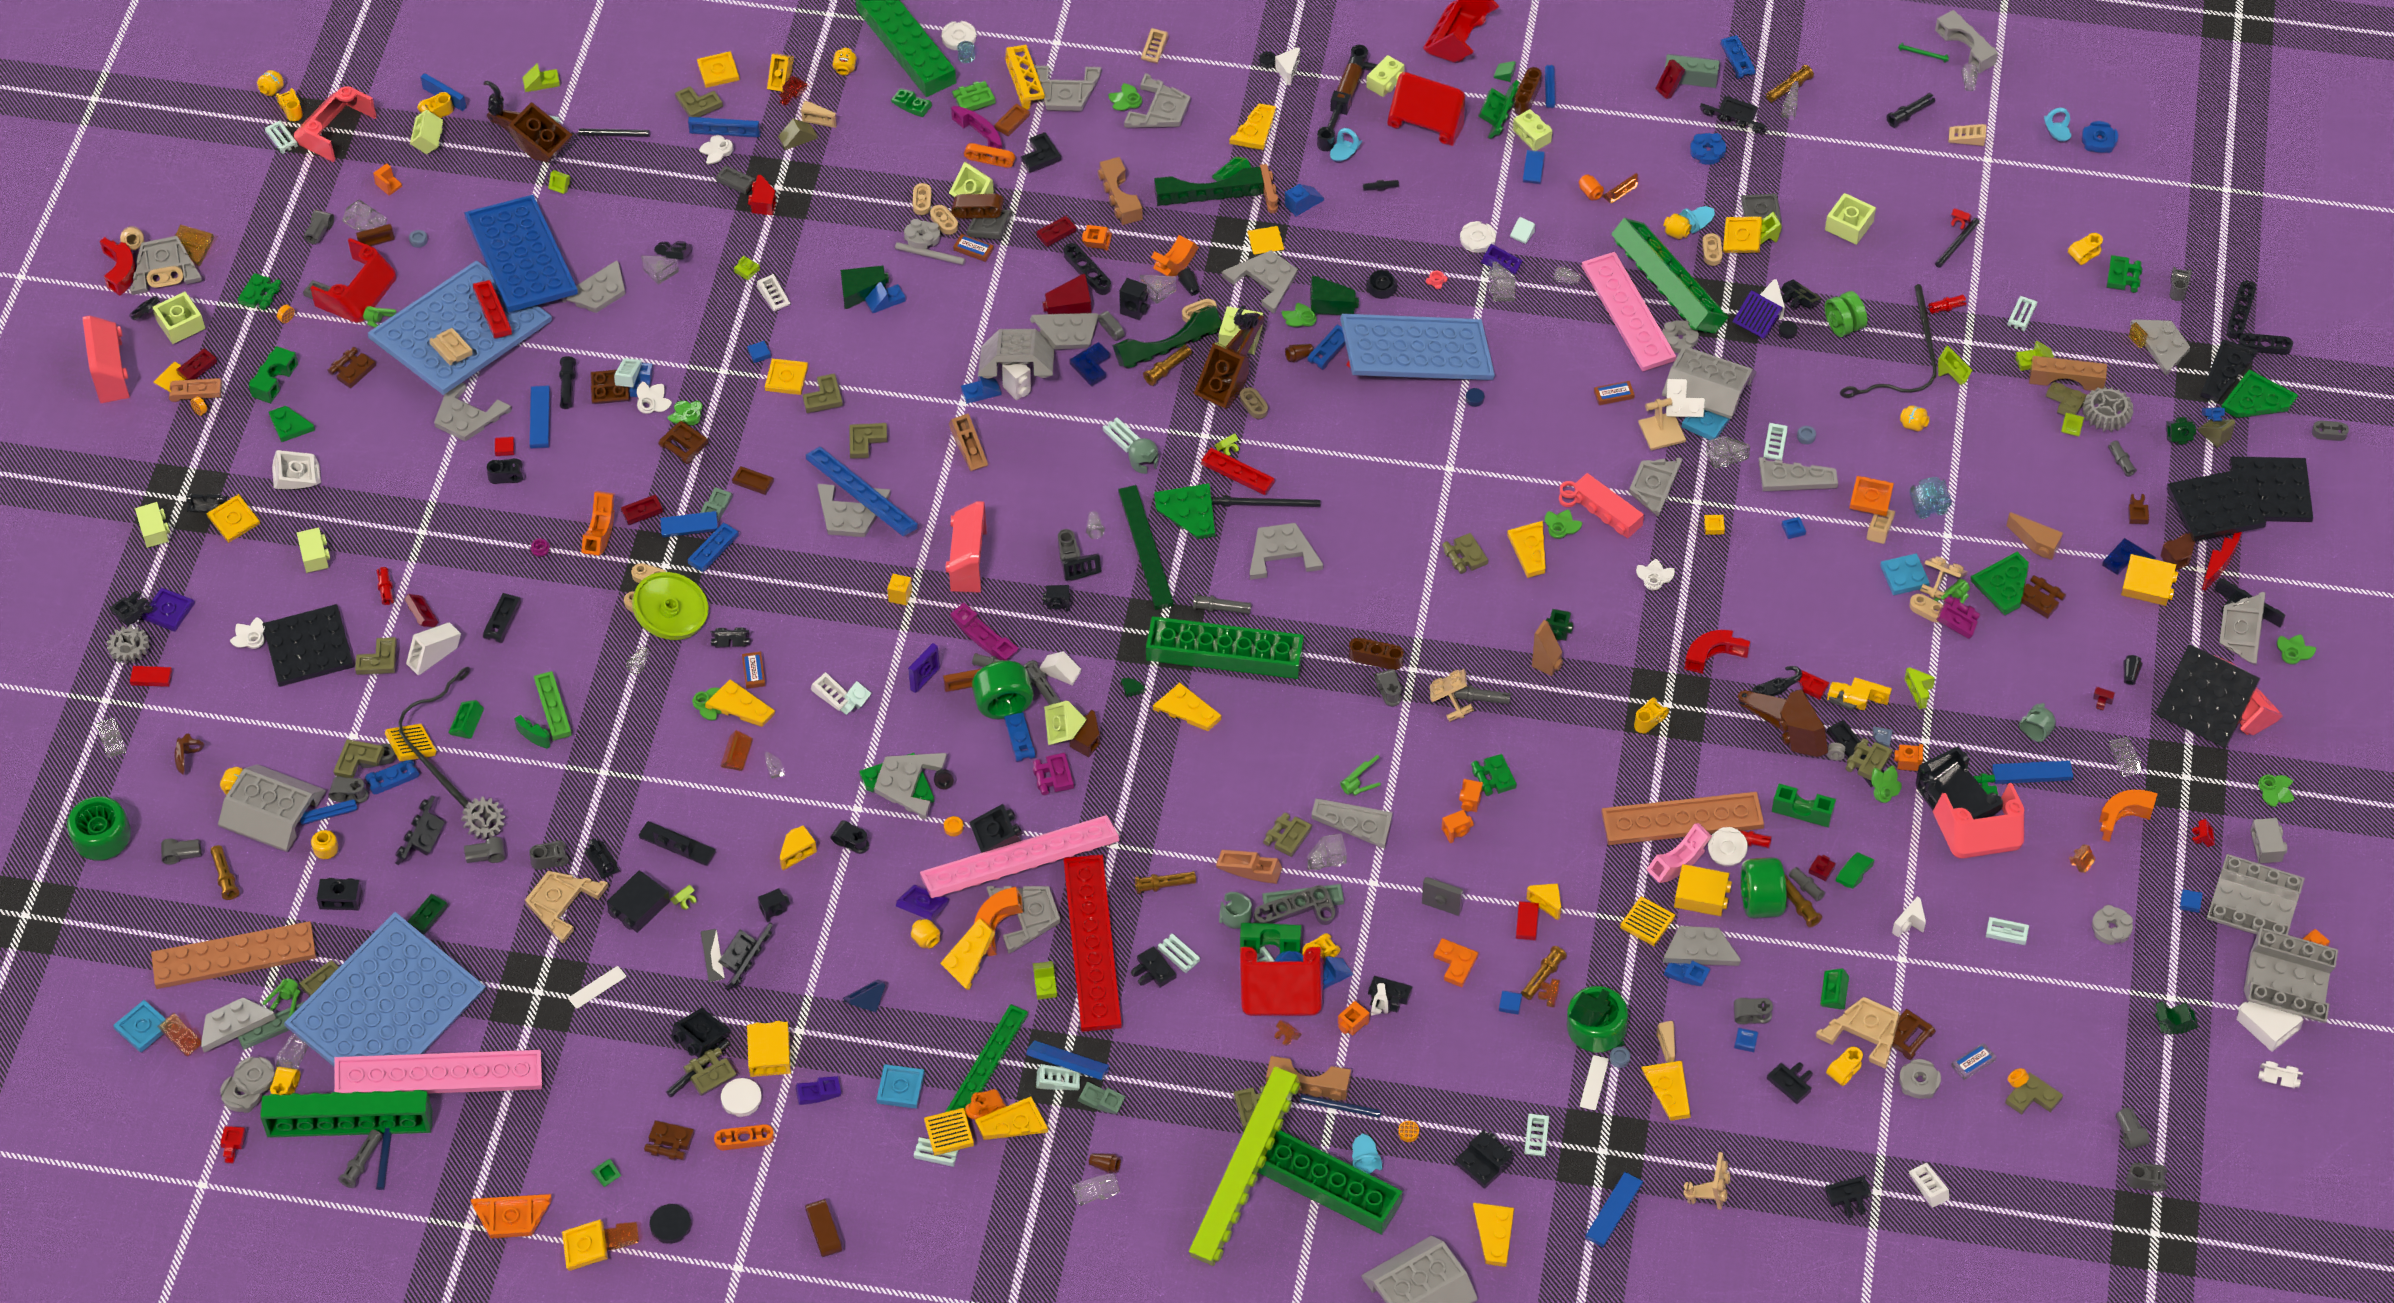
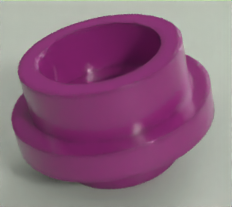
M541 538L534 540L531 545L532 554L538 557L545 556L550 550L549 543Z

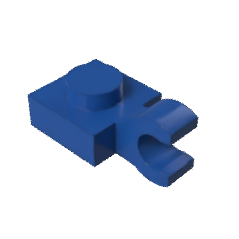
M2202 408V415L2208 416V419H2213V422L2222 421L2220 416H2225V408Z

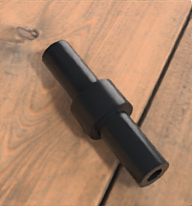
M1376 180L1373 183L1363 184V191L1375 189L1382 191L1385 188L1399 187V181Z

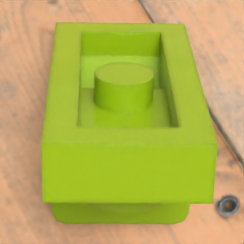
M538 63L523 76L525 92L560 86L557 69L539 72Z
M1774 212L1762 221L1760 245L1769 238L1774 242L1778 241L1782 225Z
M2039 341L2035 342L2033 350L2016 352L2015 355L2020 371L2030 370L2033 356L2054 358L2051 348Z
M1946 346L1938 359V376L1949 373L1962 385L1966 383L1972 369L1949 346Z
M1911 667L1906 668L1904 680L1918 708H1926L1929 699L1928 690L1934 687L1935 677Z
M1053 962L1032 963L1037 1000L1057 997Z

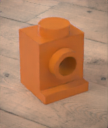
M1087 225L1086 231L1082 234V241L1086 247L1108 251L1112 234L1108 227Z
M1919 744V746L1899 745L1898 750L1894 751V761L1897 762V769L1918 771L1919 765L1923 762V744Z
M1463 779L1459 801H1462L1461 808L1464 811L1477 812L1482 795L1483 782Z
M1464 810L1442 818L1441 829L1450 843H1453L1456 837L1465 836L1470 832V827H1473L1472 818L1467 816Z
M1354 1001L1338 1015V1027L1344 1034L1350 1033L1353 1036L1364 1025L1369 1024L1370 1013Z

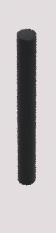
M579 128L578 131L579 135L650 137V130Z
M1974 218L1936 261L1935 265L1938 268L1942 267L1980 223L1978 218Z
M724 1039L714 1049L719 1047L721 1052H723L730 1046V1043ZM710 1062L705 1063L701 1067L704 1069ZM696 1072L686 1073L666 1091L669 1097L675 1095L690 1081L691 1076L695 1075Z

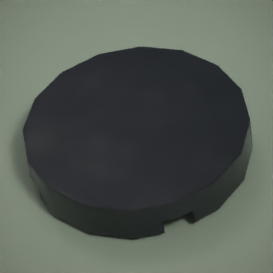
M667 1204L653 1212L649 1225L652 1235L659 1239L660 1242L673 1244L680 1242L686 1234L688 1235L691 1229V1219L684 1207L677 1204Z

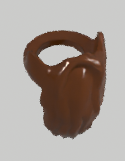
M188 733L183 738H177L174 751L177 770L183 775L184 754L196 753L204 748L202 741L192 739ZM189 745H198L200 747L191 749Z

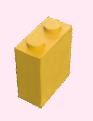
M2131 554L2121 596L2166 606L2167 601L2172 600L2174 593L2171 585L2172 582L2176 583L2178 572L2175 571L2176 564Z
M1682 864L1674 908L1721 916L1722 910L1727 909L1729 898L1725 897V895L1730 893L1732 881H1728L1729 873Z
M757 1022L747 1025L750 1077L791 1074L788 1022Z

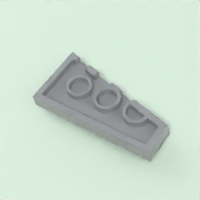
M1759 457L1758 462L1763 491L1838 487L1835 468L1815 465L1806 467L1801 465V463L1794 462L1793 465L1782 463V460L1775 459L1774 462Z
M1315 799L1312 819L1385 849L1393 812Z

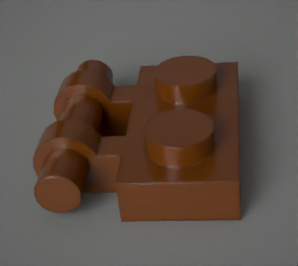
M355 347L346 350L339 360H335L327 370L331 375L337 371L339 373L336 375L337 380L349 388L356 385L376 367L375 361L365 354L361 353L358 357L354 356L358 353ZM347 361H349L350 364H349L348 366L344 367L343 365H344Z
M2033 575L2030 581L2035 586L2033 587L2028 583L2025 585L2021 603L2048 619L2059 606V602L2055 599L2059 598L2063 601L2067 594L2063 593L2059 587H2053L2048 584L2044 578H2038ZM2044 589L2050 594L2046 595L2045 593L2041 592V590Z
M655 1120L648 1137L649 1142L654 1144L646 1143L644 1151L657 1157L659 1155L669 1157L670 1160H684L686 1152H682L680 1149L689 1150L695 1134L694 1129ZM663 1145H666V1146H670V1147H672V1148L669 1149V1148H664V1147H662V1146H663Z

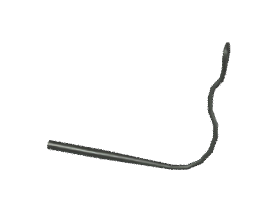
M1917 284L1914 288L1933 366V375L1929 382L1922 387L1913 389H1902L1891 384H1875L1864 390H1858L1854 386H1847L1840 391L1842 397L1851 398L1857 394L1868 393L1872 389L1880 387L1912 393L1922 391L1932 384L1936 377V361L1922 285ZM1848 390L1854 391L1850 394H1845V392Z
M470 667L462 668L456 676L447 682L445 690L441 694L410 704L402 712L398 722L399 733L405 743L464 808H467L466 805L469 801L407 739L403 732L402 722L405 714L414 706L420 703L434 702L447 694L450 685L454 681H461L468 676Z

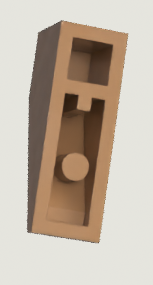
M969 413L951 419L948 424L970 471L988 466Z
M2012 512L2009 513L2006 526L2035 554L2052 560L2061 544L2063 533Z
M1543 620L1534 634L1532 667L1553 676L1555 671H1559L1562 667V650L1548 622Z

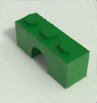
M276 346L269 353L265 363L259 367L256 376L250 380L249 389L251 396L271 404L280 391L278 381L274 377L277 375L291 376L298 365L296 353Z
M1778 784L1773 800L1772 812L1829 828L1836 799L1817 794L1814 800H1805L1797 794L1798 788Z
M1241 923L1240 950L1241 947H1251L1257 954H1260L1261 947L1275 945L1280 949V953L1284 951L1300 953L1301 925Z

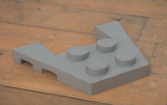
M1034 65L1045 94L1043 101L1046 110L1082 111L1101 75V67H1085L1084 81L1048 80L1049 66Z
M1145 73L1140 89L1155 92V97L1147 115L1129 111L1124 127H1180L1191 101L1190 96L1173 87L1169 88L1163 85L1162 81H1156L1151 78V75Z
M178 236L141 243L137 268L133 276L134 281L130 288L132 295L148 292L146 276L152 269L178 266L183 269L186 284L202 281L199 272Z
M1268 251L1222 271V277L1233 285L1245 275H1248L1271 291L1262 300V306L1273 314L1298 274L1297 268L1273 251Z
M460 383L444 395L434 424L436 428L463 441H467L484 430V426L491 422L495 423L501 415L510 413L512 409L510 405L500 400H496L487 412L477 409L458 399L466 390V384Z
M818 484V492L828 535L866 537L877 515L862 503L833 501L835 485ZM873 488L883 497L889 499L891 495L890 489Z
M1296 523L1261 527L1257 531L1250 569V580L1267 578L1265 561L1302 556L1306 572L1323 570V563Z
M936 753L885 757L874 792L894 804L898 803L904 806L905 810L913 811L920 818L926 820L931 806L930 801L913 798V794L922 768L935 771L944 769L947 754Z
M987 886L986 888L990 898L995 893L1012 887L994 888V886ZM1023 886V888H1017L1022 895L1023 913L1017 914L1022 930L1003 935L1008 954L1060 923V917L1049 886Z

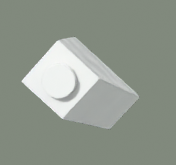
M449 622L414 634L406 664L417 675L422 674L457 649L461 633Z
M2253 1002L2241 1004L2238 1008L2239 1013L2236 1019L2272 1052L2301 1029L2304 1020L2301 1016Z

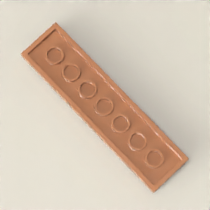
M1757 792L1602 808L1601 811L1608 845L1685 837L1695 823H1699L1710 834L1724 827H1732L1741 831L1764 828Z
M311 921L151 952L156 989L316 959Z

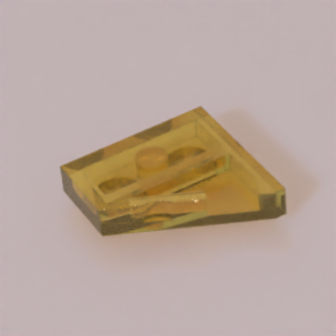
M180 225L175 236H178L188 256L197 265L201 266L215 238L214 235L184 225Z

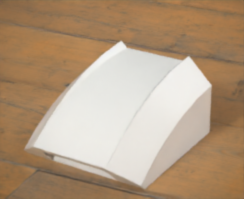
M276 450L272 465L273 487L275 489H298L321 483L320 465L314 454Z

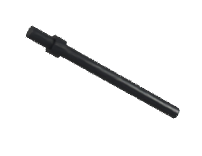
M1223 495V497H1212V504L1223 505V507H1230V505L1320 507V500L1231 497V495Z

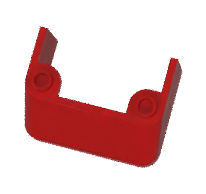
M1494 0L1453 1L1444 10L1423 49L1430 55L1451 62L1462 61L1464 57L1473 53V50L1465 43L1472 29L1477 25L1481 26L1486 21V15L1497 9L1499 5Z
M349 238L348 244L352 259L365 264L349 286L336 284L328 292L315 286H311L310 289L315 307L349 321L360 323L364 321L365 309L368 306L375 308L395 282L396 273L393 267L374 247Z

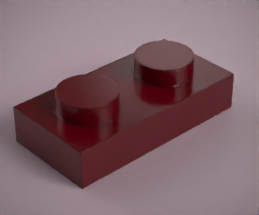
M1674 59L1669 60L1655 89L1666 99H1670L1685 69Z
M1064 216L1036 231V235L1048 247L1076 232V226L1067 216Z
M204 348L177 368V374L184 380H195L215 365L217 359Z
M655 494L621 507V512L627 524L631 525L663 513V509Z
M408 594L404 600L409 610L412 611L420 626L436 627L439 622L423 596Z

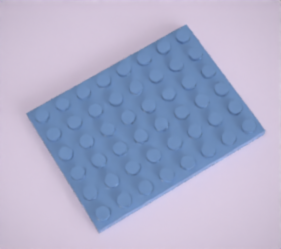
M476 260L368 332V338L444 395L550 323L552 316L537 305L508 312L489 269ZM491 281L512 329V335L494 339L474 293V283ZM450 328H453L469 345L473 355L459 362H453L452 365H449L430 345L429 340L430 338H436V335Z
M394 912L284 1022V1026L333 1067H335V1057L423 1054L485 991L486 987L399 914Z

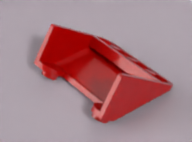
M1402 72L1397 80L1387 125L1399 128L1403 121L1440 132L1439 141L1453 146L1464 126L1465 94L1458 88Z
M1241 947V1007L1246 1015L1314 1016L1321 1011L1324 978V957L1321 947L1308 948L1303 954V962H1257L1258 956L1253 948Z

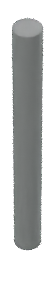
M899 242L895 245L897 250L964 265L966 260L962 257L928 249H916Z

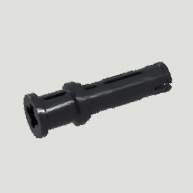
M1928 93L1908 106H1900L1896 112L1887 114V122L1891 127L1896 128L1902 121H1908L1911 115L1935 103V98L1928 100L1933 97L1931 93Z
M565 356L560 359V407L569 409L572 407V382L576 377L574 372L576 359Z

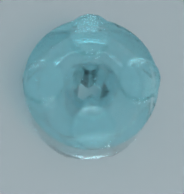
M1938 477L1921 480L1917 487L1913 485L1909 490L1915 512L1920 519H1925L1930 514L1935 513L1937 515H1944L1948 512L1947 508L1952 503L1945 480L1940 481Z

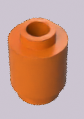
M1586 174L1580 178V189L1590 200H1597L1602 197L1604 188L1594 176Z

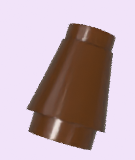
M1311 344L1289 345V347L1285 348L1286 359L1289 362H1297L1309 356L1313 351V346Z
M1091 1153L1089 1165L1109 1174L1117 1173L1120 1169L1121 1158L1116 1154Z

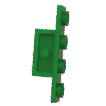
M1518 80L1508 88L1506 95L1491 88L1486 96L1478 116L1493 125L1488 135L1490 139L1494 135L1498 136L1503 129L1501 124L1507 119V110L1514 103L1512 99L1518 91Z

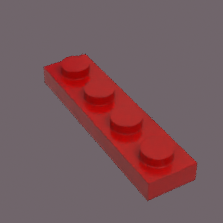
M491 281L474 283V293L494 339L512 335V329Z
M1210 448L1201 460V465L1263 495H1266L1275 483V478L1213 448Z

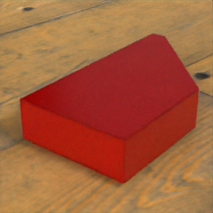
M1801 670L1802 678L1798 682L1802 691L1821 700L1829 687V682Z

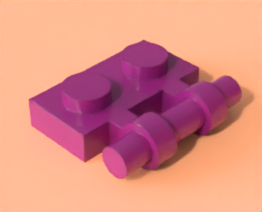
M1948 596L1944 599L1946 603L1942 605L1936 620L1969 639L1974 633L1978 623L1976 620L1979 618L1980 613L1976 612L1972 606H1966L1961 603L1960 599Z
M1065 753L1046 756L1047 763L1041 764L1039 759L1033 761V772L1038 780L1036 784L1042 795L1049 794L1048 787L1053 786L1055 792L1074 788ZM1049 772L1050 777L1045 778L1044 773Z

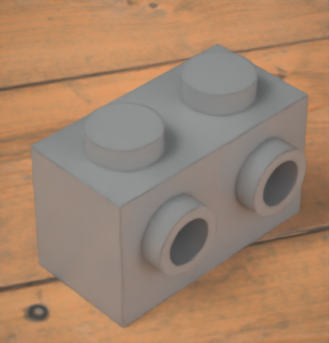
M2277 818L2253 820L2250 832L2258 863L2282 862L2284 854L2287 853V844L2283 842V829L2278 824Z

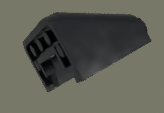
M1959 746L1919 765L1916 788L1932 810H1934L1942 793L1947 794L1953 809L1964 808L1971 813L1973 819L1993 817L2002 809L2003 800L2000 795H1996L1993 792L1987 794L1968 770L1969 757Z

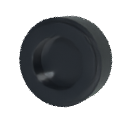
M1270 51L1261 53L1259 64L1263 68H1273L1275 66V53Z
M1783 321L1779 326V334L1785 339L1794 338L1798 327L1792 321Z
M941 769L935 773L934 783L937 788L948 789L953 785L954 779L951 771Z

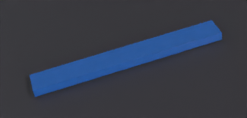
M818 447L806 454V460L900 535L905 536L917 529L918 524L822 447Z

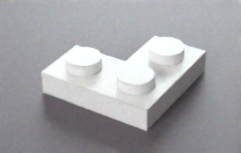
M1668 379L1667 398L1672 399V405L1667 406L1666 416L1704 418L1705 399L1686 398V379Z

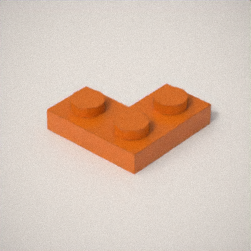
M1442 938L1434 952V958L1450 964L1444 975V981L1463 987L1478 958L1479 952Z

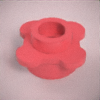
M1437 270L1431 272L1430 277L1426 279V283L1436 289H1441L1442 284L1447 282V277Z

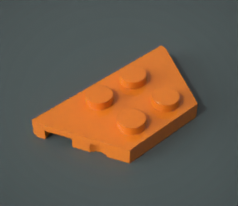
M551 1194L478 1198L471 1199V1204L490 1238L523 1237L533 1235L549 1207L552 1197Z

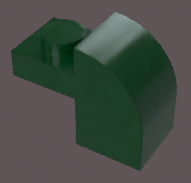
M1602 989L1597 999L1582 992L1569 1017L1586 1026L1602 1024L1611 1008L1608 1006L1609 1001L1606 1000L1610 992Z
M2163 1001L2156 1003L2157 1012L2155 1014L2162 1033L2168 1035L2182 1034L2199 1027L2194 1009L2186 1002L2170 1008Z

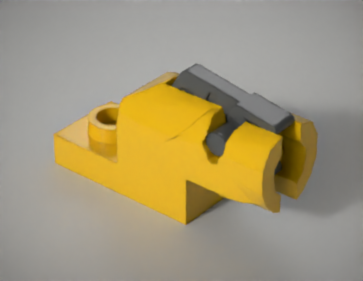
M1854 677L1851 686L1833 681L1828 692L1827 701L1848 710H1853L1854 708L1865 710L1869 700L1888 705L1892 688Z

